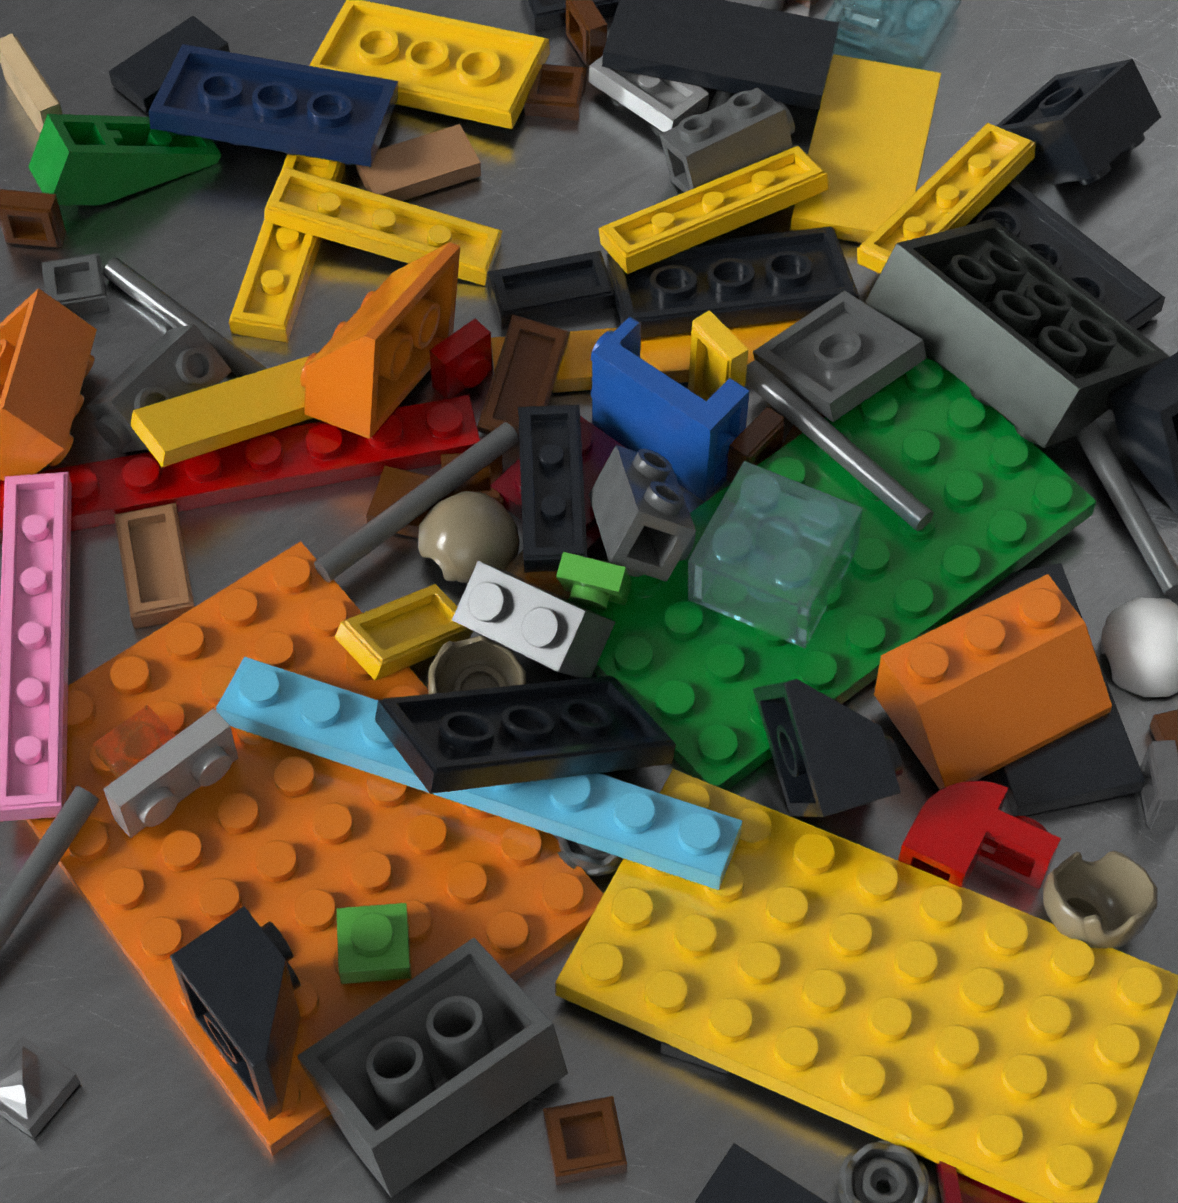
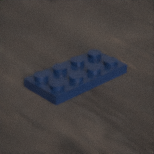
M182 44L149 109L150 129L173 132L181 136H196L219 140L234 145H247L282 151L290 155H305L328 159L348 165L356 164L371 167L398 100V81Z

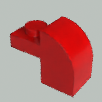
M964 781L941 789L926 801L901 846L898 861L947 880L949 883L960 888L965 887L977 861L1040 890L1051 867L1061 838L1049 833L1042 824L1034 819L1025 816H1012L1001 811L1008 787L987 781Z

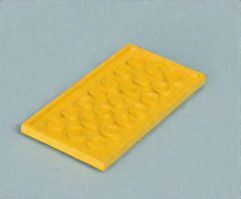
M672 769L660 794L742 820L741 835L719 890L623 858L555 982V995L894 1145L905 1147L912 1153L939 1164V1161L956 1167L958 1173L1026 1203H1097L1176 997L1178 975L1113 948H1091L1081 940L1071 939L1061 934L1054 924L964 887L960 888L940 877Z

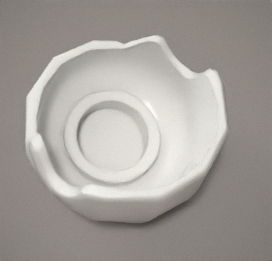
M1136 598L1116 607L1106 618L1105 626L1102 628L1101 653L1106 655L1109 660L1112 680L1117 686L1142 697H1169L1178 692V605L1170 599Z

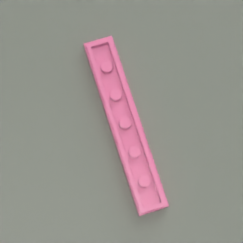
M68 472L5 477L0 595V822L56 817L66 802L72 483Z

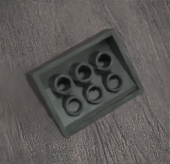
M994 219L896 243L866 300V303L873 309L923 339L928 359L937 362L942 369L950 371L970 387V393L975 399L984 405L994 407L1014 423L1015 430L1021 437L1029 442L1039 444L1043 448L1076 436L1112 407L1110 394L1170 357Z

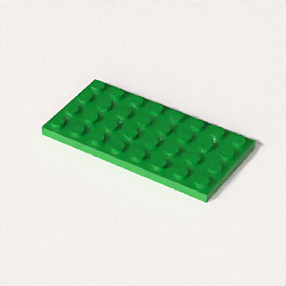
M926 357L921 363L836 421L832 422L826 417L824 419L934 512L933 518L928 525L920 531L913 529L802 433L690 512L696 529L695 542L688 557L683 561H678L667 582L644 574L641 577L630 576L633 582L626 606L613 602H608L607 609L605 610L583 606L615 621V625L593 672L598 677H615L676 743L673 758L690 776L728 791L773 757L753 688L798 679L843 704L877 678L881 655L950 622L952 616L1012 572L1019 571L1093 515L1096 500L1038 447L1021 437L1015 430V427L995 408L984 405L975 399L970 393V387L950 371L942 369L937 362Z

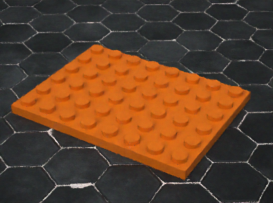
M301 541L68 685L66 801L75 787L80 786L95 795L99 802L58 863L272 1156L331 1114L301 1066L297 1055L472 938H475L516 982L579 937L604 895L581 867L576 866L573 869L563 862L557 854L561 850L558 840L553 834L231 727L238 759L232 762L229 770L221 779L209 786H200L177 803L175 810L166 820L153 827L146 826L132 838L117 824L103 789L213 708L216 710L220 699L244 657L375 700L428 694L427 687L409 667L375 681L336 640L335 635L340 622L362 612L334 579L331 582H327L319 575L314 566V562L317 559ZM55 817L27 819L26 821L41 840ZM406 903L409 924L411 979L341 984L338 969L336 908ZM244 906L260 927L270 921L280 931L294 956L288 963L301 984L294 991L300 1013V1022L282 1112L270 1121L190 1014L170 958L172 954Z

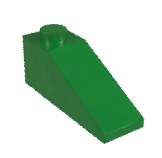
M47 114L28 167L42 193L56 194L59 205H103L218 164L221 153L212 139L181 136L173 132L150 129L149 117Z

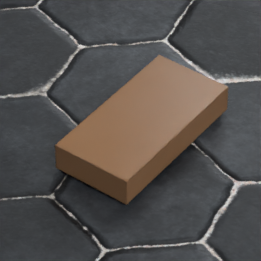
M458 124L378 149L371 167L356 165V170L367 191L404 201L481 176V162L461 125Z
M176 503L114 515L130 617L134 629L169 623L194 608V597Z

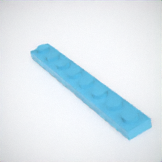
M248 657L243 658L216 707V711L231 727L428 792L375 722L378 700ZM600 773L434 793V795L716 890H719L742 829V820Z

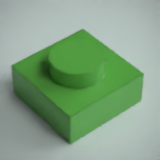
M567 552L562 554L556 575L563 589L571 592L569 597L571 601L601 610L607 609L608 602L626 606L633 582L626 567Z
M406 903L336 908L338 969L341 984L411 979L409 924Z

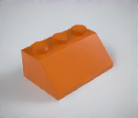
M449 242L393 272L376 291H370L365 296L361 307L347 322L342 321L337 326L330 341L318 353H312L307 358L300 379L301 386L305 388V415L369 439L374 435L431 368L429 350L453 334L460 258L459 245Z
M39 288L0 323V480L5 481L7 476L37 474L47 464L54 467L65 458L74 440L73 436L69 434L73 419L80 411L84 402V396L80 394L83 380L90 372L95 360L94 356L91 355V350L97 329Z
M1049 574L881 655L874 696L940 790L955 783L976 781L1110 713L1112 708L1086 623Z

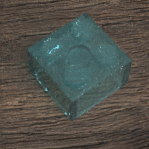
M744 461L688 560V600L806 648L858 549L863 508Z

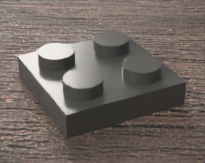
M846 291L832 298L753 351L754 360L762 364L810 407L832 422L926 359L923 339Z

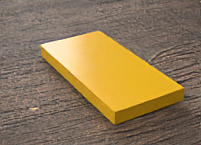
M346 0L309 66L398 81V100L396 103L398 105L513 129L525 105L528 93L542 65L546 63L550 55L549 39L365 0Z
M833 54L808 155L828 173L829 190L795 204L790 230L797 231L831 226L834 228L838 239L863 243L916 192L941 73Z

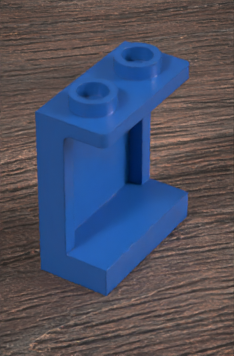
M629 317L615 331L609 330L598 339L591 352L592 389L590 395L592 398V424L627 449L638 452L640 449H648L662 455L672 465L678 484L706 502L726 481L729 445L746 428L750 391L729 378L705 401L640 358L641 323Z

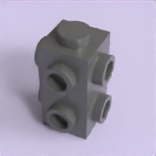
M759 88L739 92L733 95L728 102L703 114L689 116L683 119L678 126L660 134L671 182L680 190L686 192L793 148L790 134L794 133L795 125L788 108L782 102L777 103Z
M195 324L170 329L86 407L98 420L95 425L99 434L111 446L119 450L122 449L124 453L147 450L146 445L130 426L133 410L219 384L232 370Z
M616 445L588 495L609 563L626 567L629 575L633 577H641L644 574L667 582L678 561L685 560L690 554L695 542V526L670 462L652 450L640 449L638 452Z

